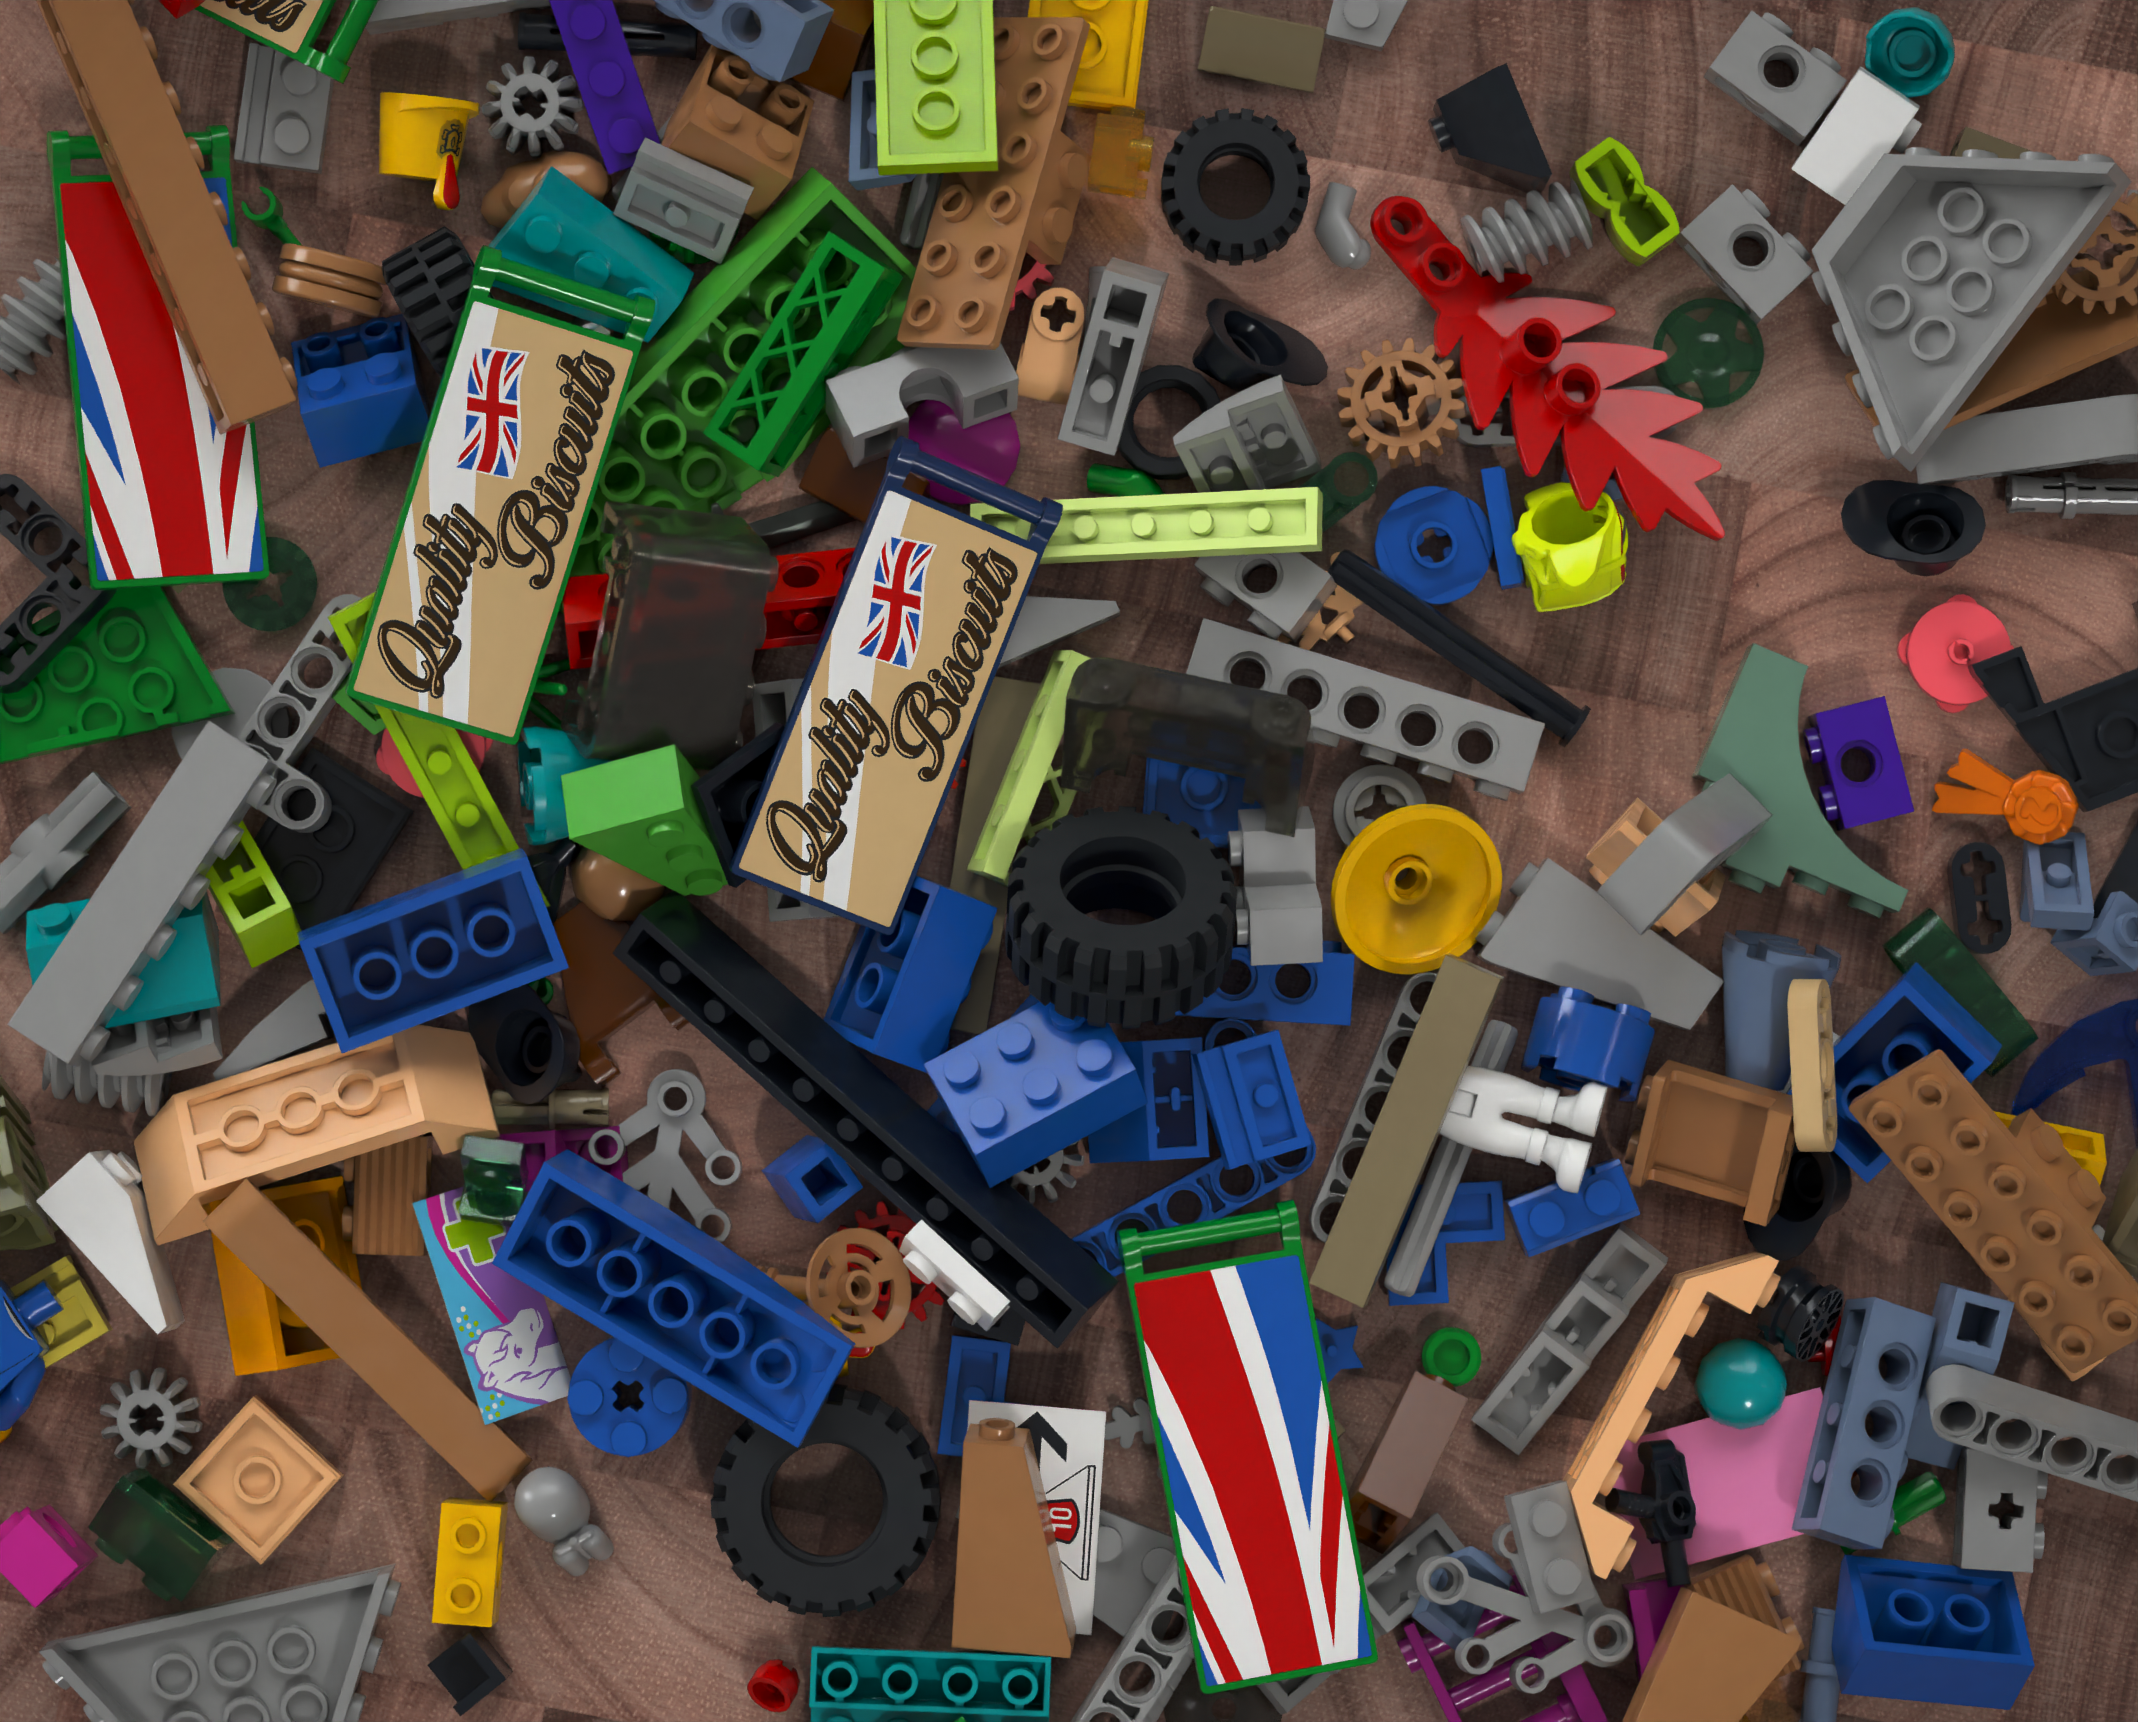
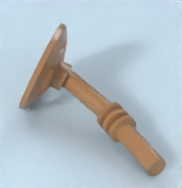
M849 1228L827 1237L815 1250L810 1260L806 1277L780 1275L777 1268L770 1267L766 1271L765 1266H756V1268L798 1299L808 1301L809 1307L815 1313H818L855 1343L854 1348L873 1347L889 1340L903 1325L910 1308L911 1280L901 1253L890 1240L870 1229ZM847 1244L865 1247L873 1252L879 1260L874 1263L862 1254L847 1253ZM827 1258L832 1268L829 1270L826 1279L819 1278L822 1265ZM847 1263L856 1264L863 1270L848 1272ZM890 1280V1303L884 1318L881 1320L872 1312L879 1297L878 1283ZM852 1308L855 1316L847 1315L839 1309ZM832 1316L835 1320L846 1325H859L862 1333L845 1331L834 1324L830 1317Z

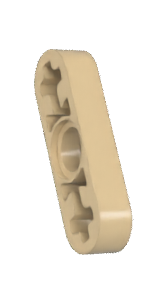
M1793 979L1788 991L1787 1008L1795 1142L1800 1152H1832L1837 1139V1104L1830 989L1826 979Z

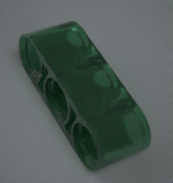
M1927 907L1882 945L1888 957L1902 974L1917 962L2003 1045L1993 1062L1984 1070L1992 1078L2039 1039L2022 1014L1946 923L1931 908Z

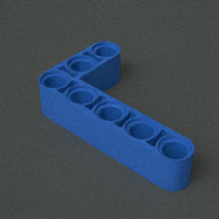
M1228 1018L1218 1021L1209 1028L1205 1036L1204 1050L1213 1049L1217 1034L1226 1028H1236L1242 1031L1246 1038L1257 1034L1249 1024L1239 1019ZM1307 1127L1312 1145L1305 1147V1154L1296 1165L1290 1167L1282 1166L1273 1157L1248 1163V1166L1252 1169L1253 1183L1250 1189L1243 1194L1231 1195L1222 1189L1219 1177L1224 1164L1220 1155L1070 1239L1081 1248L1092 1251L1096 1256L1097 1262L1113 1277H1116L1123 1273L1124 1270L1115 1240V1231L1124 1220L1130 1218L1138 1219L1145 1223L1149 1231L1185 1225L1172 1220L1167 1211V1203L1170 1197L1180 1190H1190L1196 1193L1202 1204L1198 1218L1187 1224L1223 1218L1301 1175L1310 1168L1316 1155L1314 1138ZM1156 1254L1142 1256V1262Z

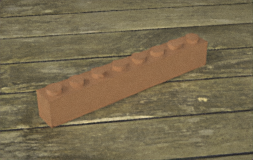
M36 0L219 434L227 433L287 409L296 401L293 391L297 390L298 384L294 370L286 357L279 358L270 338V336L274 335V325L271 316L262 302L255 303L247 281L251 280L249 264L242 250L239 247L232 248L223 227L228 224L225 207L216 192H208L200 171L204 170L202 153L195 139L192 136L186 138L177 118L181 114L178 96L169 81L163 83L153 62L158 58L157 48L147 27H139L130 7L134 4V0Z

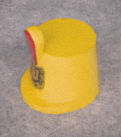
M381 92L379 174L435 181L433 200L436 207L440 210L455 209L460 202L457 175L469 119L479 115L480 104L437 96Z

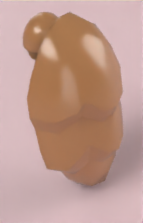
M568 151L546 152L536 160L524 161L507 167L500 181L492 186L483 197L481 213L489 225L502 229L551 166L599 202L603 201L604 196L611 189V175L608 174L607 169L599 161L590 155Z

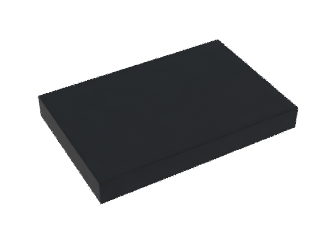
M311 748L298 770L319 783L328 792L332 801V812L328 822L321 829L312 833H299L281 825L268 816L254 838L257 847L292 906L301 931L352 911L414 812L406 805L315 748ZM309 789L295 791L287 802V811L294 821H303L309 818L316 808L315 796ZM300 944L295 946L297 949L302 951Z

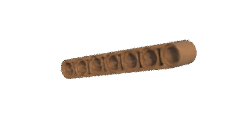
M246 1178L203 1220L205 1225L488 1502L491 1503L533 1461L525 1450L497 1422L485 1425L478 1404L249 1179Z

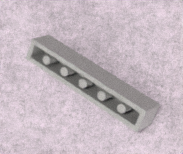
M208 721L7 1025L69 1065L79 1067L84 1059L89 1062L93 1061L101 1052L110 1036V1031L105 1029L117 1008L126 1011L141 991L144 981L138 977L150 958L152 957L156 961L160 960L173 943L177 930L172 928V925L184 907L192 910L206 893L210 880L205 875L217 857L225 860L239 843L244 830L238 825L252 806L258 810L269 798L277 783V779L271 776L277 765Z

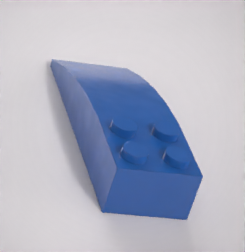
M569 1149L543 1163L492 1262L493 1265L797 1448L802 1445L855 1346L852 1340L818 1313H815L808 1305L722 1243Z

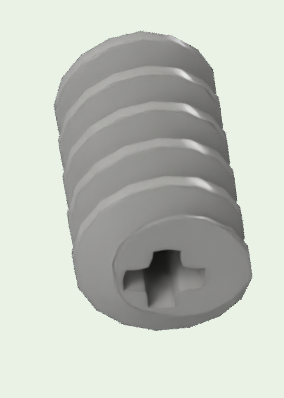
M1572 178L1570 194L1557 181L1549 185L1548 203L1538 191L1532 190L1526 195V211L1515 199L1506 200L1504 203V219L1491 206L1485 208L1482 211V228L1469 215L1463 216L1460 219L1463 235L1478 274L1482 277V271L1488 270L1498 283L1504 282V263L1510 261L1520 275L1525 274L1526 255L1530 253L1535 256L1543 267L1549 265V246L1555 245L1564 258L1570 257L1571 238L1575 236L1587 250L1593 248V232L1589 214L1581 193Z
M56 257L57 262L54 265L37 258L33 261V265L40 277L39 282L22 276L16 280L25 296L22 300L7 294H3L1 297L9 314L6 318L0 316V369L18 384L20 382L14 373L15 369L30 375H34L37 372V367L30 356L31 352L48 358L53 354V350L46 338L47 334L62 340L67 339L66 327L62 321V318L65 316L60 263Z
M47 1051L43 1068L42 1089L45 1091L51 1083L54 1098L65 1100L74 1087L78 1103L88 1104L98 1091L100 1105L105 1108H112L121 1095L124 1110L133 1113L136 1112L144 1100L148 1116L155 1117L166 1103L173 1072L142 1076L99 1075L95 1072L92 1061L89 1062L84 1059L80 1066L76 1067L65 1063Z

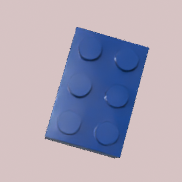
M1917 962L1833 1043L1837 1104V1139L1833 1151L1866 1183L1870 1182L1891 1159L1849 1111V1106L1853 1099L1935 1050H1942L1971 1084L1993 1062L2003 1046ZM1792 1086L1786 1094L1792 1095Z
M1039 1002L924 1064L938 1098L989 1188L1148 1103L1137 1071L1109 1023H1106V1027L1102 1028L1088 1025L1087 1019L1076 1016L1074 1020L1058 1014L1055 1011V1005L1051 1002L1046 1006Z

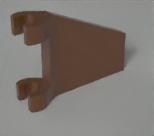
M580 902L556 920L553 925L569 968L562 970L561 974L569 1020L576 1027L580 1038L581 1054L579 1060L597 1085L600 1084L603 1088L621 1074L617 1066L600 1046L603 1042L654 1004H657L672 1027L678 1031L690 1022L612 954L629 930V924L626 921H611L610 919L601 918L583 902Z

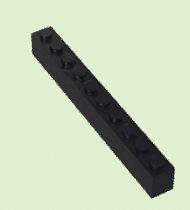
M672 891L639 913L612 953L910 1219L916 1224L922 1219L1010 1301L1008 1306L1058 1349L1092 1318L1119 1283L1115 1277L1005 1180L989 1188L967 1147L682 894Z

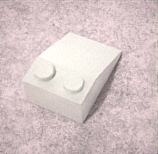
M110 1150L89 1152L38 1198L36 1202L157 1334L177 1329L185 1319L164 1245L158 1246L154 1240L144 1188L139 1183L142 1181L140 1169L122 1151L117 1155Z

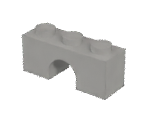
M1001 342L995 350L906 347L892 354L890 358L864 367L852 366L842 370L835 377L827 379L826 413L853 468L889 456L894 443L900 436L908 438L909 416L905 409L912 403L920 400L940 401L953 410L962 429L1017 410L1019 378Z

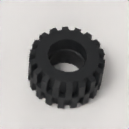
M1229 108L1217 110L1215 116L1205 119L1203 115L1193 121L1192 127L1187 132L1182 130L1174 140V146L1167 153L1161 179V203L1173 234H1178L1183 240V246L1192 253L1197 250L1205 255V260L1216 263L1217 259L1229 261V266L1242 265V261L1251 259L1256 263L1266 259L1267 254L1273 250L1278 252L1287 244L1290 236L1298 230L1307 207L1310 191V175L1307 172L1308 161L1304 151H1299L1296 146L1295 136L1288 129L1285 132L1277 126L1278 121L1268 115H1266L1265 119L1254 116V110L1241 108V113H1229ZM1229 155L1244 156L1254 160L1265 170L1270 180V196L1265 207L1259 213L1246 219L1231 220L1216 215L1205 205L1200 193V180L1206 167L1218 158Z
M445 226L382 261L384 280L440 379H442L466 302L475 266L457 234ZM489 292L488 297L494 299L491 292Z

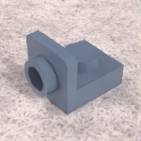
M2123 891L2111 892L2098 919L2093 918L2091 931L2056 930L2050 943L2089 976L2136 972L2138 968V904Z

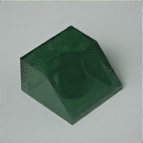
M141 1468L131 1471L119 1479L88 1526L92 1532L99 1536L94 1543L105 1555L119 1564H123L126 1559L132 1562L145 1573L141 1579L143 1584L166 1601H170L173 1596L181 1602L189 1598L234 1542L230 1536L148 1471Z

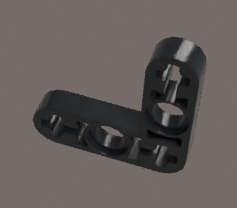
M1 474L0 497L6 493L14 498L16 503L31 517L26 519L22 525L10 512L3 509L0 504V533L46 576V579L0 625V655L3 654L5 657L11 658V662L15 666V669L9 675L0 671V693L11 694L19 692L26 687L112 599L117 589L93 590L85 585L81 586V580L66 565L75 558L89 571L86 539L22 479L11 474ZM48 527L61 529L63 539L59 549L50 555H38L34 550V540L37 534ZM47 607L59 609L61 622L57 630L47 636L35 635L32 629V622L37 612ZM19 633L37 648L32 654L15 639Z

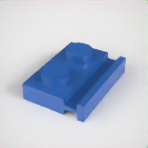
M1279 1030L1268 1031L1192 1054L1225 1170L1234 1169L1238 1166L1312 1145Z

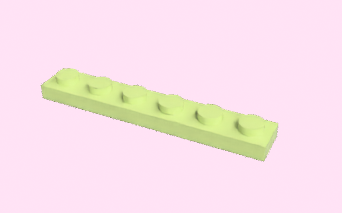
M1318 487L1054 500L1063 505L1062 516L1046 545L1039 564L1322 551L1323 493ZM985 503L970 504L971 517L1027 540L1031 523Z

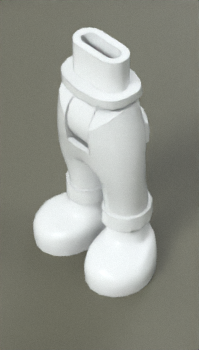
M1467 1066L1440 1134L1459 1144L1491 1154L1526 1159L1525 1162L1538 1166L1543 1161L1554 1169L1557 1184L1563 1191L1578 1193L1590 1156L1592 1143L1574 1138L1550 1135L1547 1130L1536 1127L1533 1129L1506 1120L1502 1114L1509 1112L1531 1117L1539 1122L1550 1125L1553 1122L1568 1127L1573 1131L1594 1137L1608 1086L1597 1082H1588L1577 1094L1560 1096V1090L1543 1088L1507 1073L1482 1067Z

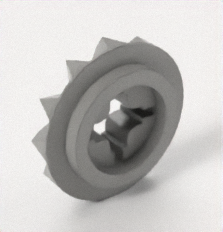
M1376 764L1363 767L1347 777L1336 793L1332 816L1336 830L1341 840L1347 846L1364 828L1374 821L1373 819H1364V816L1355 817L1354 812L1363 811V808L1372 806L1373 796L1376 795L1375 786H1380V794L1384 795L1386 805H1395L1396 808L1410 805L1427 804L1422 788L1410 774L1395 766Z

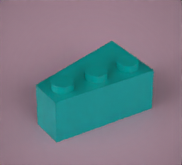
M551 166L492 240L489 247L501 250L502 257L615 294L634 299L637 294L654 299L655 310L653 318L643 339L644 342L648 343L683 301L694 272L625 220L613 215V211ZM496 280L493 282L492 286L624 334L626 326L624 321Z

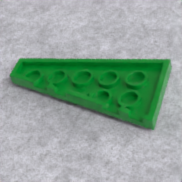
M163 586L117 589L112 599L26 687L19 692L11 694L0 693V764L235 714ZM59 609L32 624L35 635L47 636L57 630L61 622ZM21 633L15 637L31 654L37 649ZM1 654L0 671L9 675L13 672L15 666L12 664L11 658Z

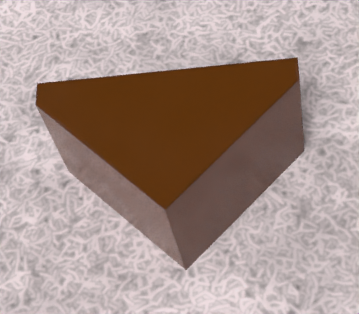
M820 0L833 8L834 12L809 70L789 79L844 102L852 83V72L857 71L874 31V0Z

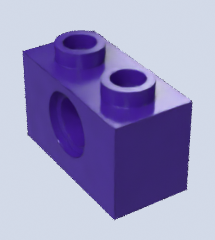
M1885 696L1815 713L1808 717L1811 728L1803 730L1805 748L1811 764L1820 762L1826 785L1818 787L1819 802L1825 819L1827 821L1835 820L1837 831L1914 812ZM1848 749L1860 750L1869 759V774L1862 782L1849 780L1841 770V758Z

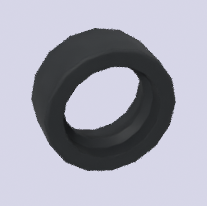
M1157 365L1140 373L1118 449L1121 456L1135 470L1147 472L1152 478L1157 480H1179L1189 476L1180 456L1160 457L1148 452L1139 443L1134 431V414L1138 404L1149 393L1161 388H1176L1188 393L1198 403L1202 414L1221 401L1216 389L1200 373L1180 365Z

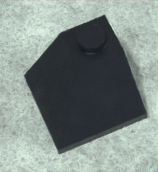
M1507 63L1486 72L1436 100L1433 108L1436 117L1429 119L1428 123L1435 143L1441 153L1450 150L1455 164L1525 193L1532 190L1538 192L1544 190L1552 172Z
M774 723L690 786L728 885L735 888L747 879L732 874L729 866L784 730V724Z

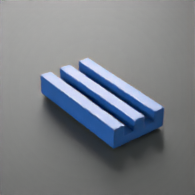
M1501 466L1481 469L1501 589L1522 587L1524 577L1520 555L1516 554L1511 542L1512 535L1516 531L1505 468L1502 469Z

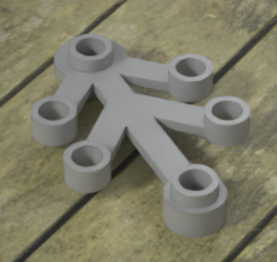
M667 1070L656 1076L651 1082L647 1091V1105L617 1125L620 1127V1134L611 1129L597 1131L589 1141V1153L592 1159L599 1164H614L624 1156L627 1145L659 1126L655 1151L623 1172V1182L637 1191L649 1184L647 1197L667 1209L670 1208L672 1191L674 1189L695 1219V1227L703 1232L704 1219L709 1215L719 1216L724 1222V1231L719 1237L714 1239L721 1243L731 1234V1218L725 1211L715 1207L680 1157L679 1152L683 1130L706 1158V1175L713 1183L725 1186L736 1182L742 1173V1161L735 1152L725 1148L702 1115L706 1105V1091L700 1079L686 1070ZM673 1087L681 1088L687 1096L685 1106L677 1111L670 1109L665 1102L666 1093ZM604 1135L612 1136L617 1141L618 1150L612 1158H604L597 1151L598 1140ZM720 1156H727L734 1162V1173L728 1179L717 1177L713 1171V1164Z
M1504 1523L1495 1530L1492 1537V1545L1499 1556L1509 1559L1526 1596L1469 1577L1464 1564L1453 1557L1443 1555L1432 1556L1425 1560L1418 1569L1416 1577L1417 1587L1426 1600L1441 1605H1451L1459 1600H1463L1518 1620L1484 1639L1469 1637L1458 1644L1455 1650V1661L1458 1667L1466 1673L1474 1675L1485 1674L1493 1667L1496 1660L1550 1632L1572 1638L1571 1641L1540 1659L1523 1656L1513 1662L1509 1672L1512 1685L1521 1692L1536 1694L1547 1687L1549 1680L1585 1661L1598 1667L1616 1666L1628 1657L1633 1648L1634 1630L1630 1620L1621 1611L1604 1607L1594 1584L1593 1588L1596 1598L1576 1604L1580 1615L1563 1609H1556L1542 1614L1533 1613L1518 1551L1516 1550L1511 1553L1504 1545L1506 1534L1512 1531L1511 1523ZM1442 1568L1447 1573L1448 1581L1443 1589L1436 1591L1431 1585V1575L1436 1569ZM1605 1625L1610 1631L1611 1638L1605 1647L1600 1648L1595 1643L1594 1635L1599 1627ZM1479 1645L1483 1650V1660L1478 1666L1471 1667L1467 1661V1652L1472 1646ZM1533 1664L1537 1668L1538 1678L1534 1684L1526 1686L1522 1681L1521 1674L1524 1667Z

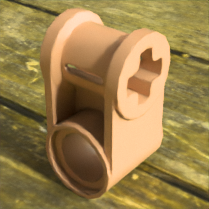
M1051 288L1042 292L1036 298L1031 311L1026 340L1021 345L1016 370L1019 378L1018 396L1067 406L1080 358L1078 348L1084 324V307L1081 299L1073 291L1065 288ZM1055 301L1065 302L1066 313L1074 316V323H1064L1060 332L1050 330L1049 319L1041 317V310H1051Z

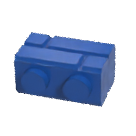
M1614 1157L1587 1167L1578 1193L1563 1191L1558 1186L1557 1181L1553 1180L1535 1187L1530 1192L1525 1191L1503 1200L1521 1249L1527 1257H1532L1640 1215L1619 1158Z

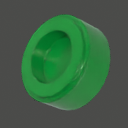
M1443 1327L1431 1333L1425 1340L1421 1350V1362L1426 1374L1440 1376L1449 1381L1454 1387L1468 1383L1477 1374L1481 1365V1350L1475 1338L1467 1331L1458 1327Z

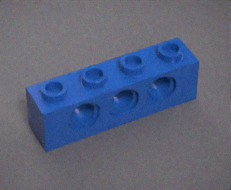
M1323 941V962L1296 963L1302 966L1308 973V989L1298 998H1288L1278 991L1275 983L1278 970L1285 964L1251 966L1247 948L1233 947L1231 960L1242 962L1249 970L1250 982L1248 987L1237 995L1227 994L1218 987L1208 998L1203 996L1202 1004L1185 1015L1181 1011H1177L1175 1016L1351 1026L1355 954L1342 953V942Z

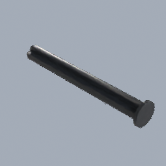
M1344 549L1333 561L1328 573L1333 577L1337 585L1532 719L1545 723V728L1561 738L1559 745L1565 747L1571 741L1591 710L1587 705L1580 709L1352 551Z

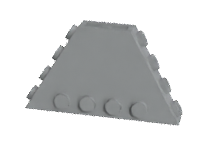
M1923 147L1907 148L1905 154H1884L1813 247L1812 253L1819 268V271L1812 274L1814 285L1823 302L1827 306L1831 304L1834 306L1839 322L1832 324L1833 333L1843 353L1847 357L1853 355L1859 373L1853 375L1852 380L1863 404L1867 408L1874 407L1880 424L1873 427V434L1887 460L1895 458L1910 472L1913 471L2132 181L2114 163L2115 161L2112 158L2099 154H2082L2078 156V161L2056 160L2054 156L2046 153L2029 151L2021 153L2020 159L1999 158L1995 153L1978 149L1965 150L1962 153V157L1941 156V153Z
M395 1563L48 1641L39 1653L46 1659L42 1666L49 1677L64 1690L71 1686L87 1703L83 1709L91 1722H359L366 1696L356 1693L362 1671L373 1674L384 1641V1639L374 1636L380 1614L391 1617L401 1582L391 1580Z

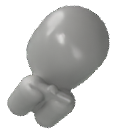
M548 1466L537 1468L523 1477L517 1486L514 1497L516 1514L520 1521L538 1538L555 1545L552 1557L561 1568L572 1576H581L589 1567V1559L594 1558L603 1561L612 1555L614 1550L612 1541L598 1526L588 1523L591 1507L590 1500L585 1489L573 1476L561 1469Z

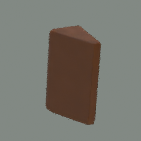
M827 427L801 479L799 489L865 524L883 480L888 458L883 457L853 468L835 430ZM909 472L902 488L929 499L931 496L930 482L924 477Z

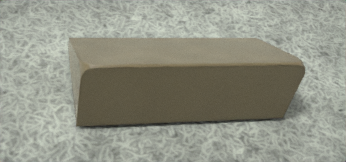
M1210 6L1198 71L1313 93L1326 29Z

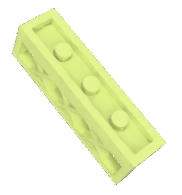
M1054 650L966 870L1008 887L1010 875L1008 870L1021 838L1025 837L1028 845V841L1035 836L1034 832L1044 827L1051 831L1052 824L1057 819L1068 815L1121 682V677L1092 665L1093 659L1073 650ZM1085 678L1102 684L1093 708L1075 715L1073 708ZM1088 719L1082 733L1078 723ZM1068 727L1076 746L1075 753L1070 763L1053 769L1051 766L1052 760L1064 730ZM1066 774L1060 788L1057 777ZM1046 782L1054 800V806L1049 817L1031 824L1029 820L1042 785Z

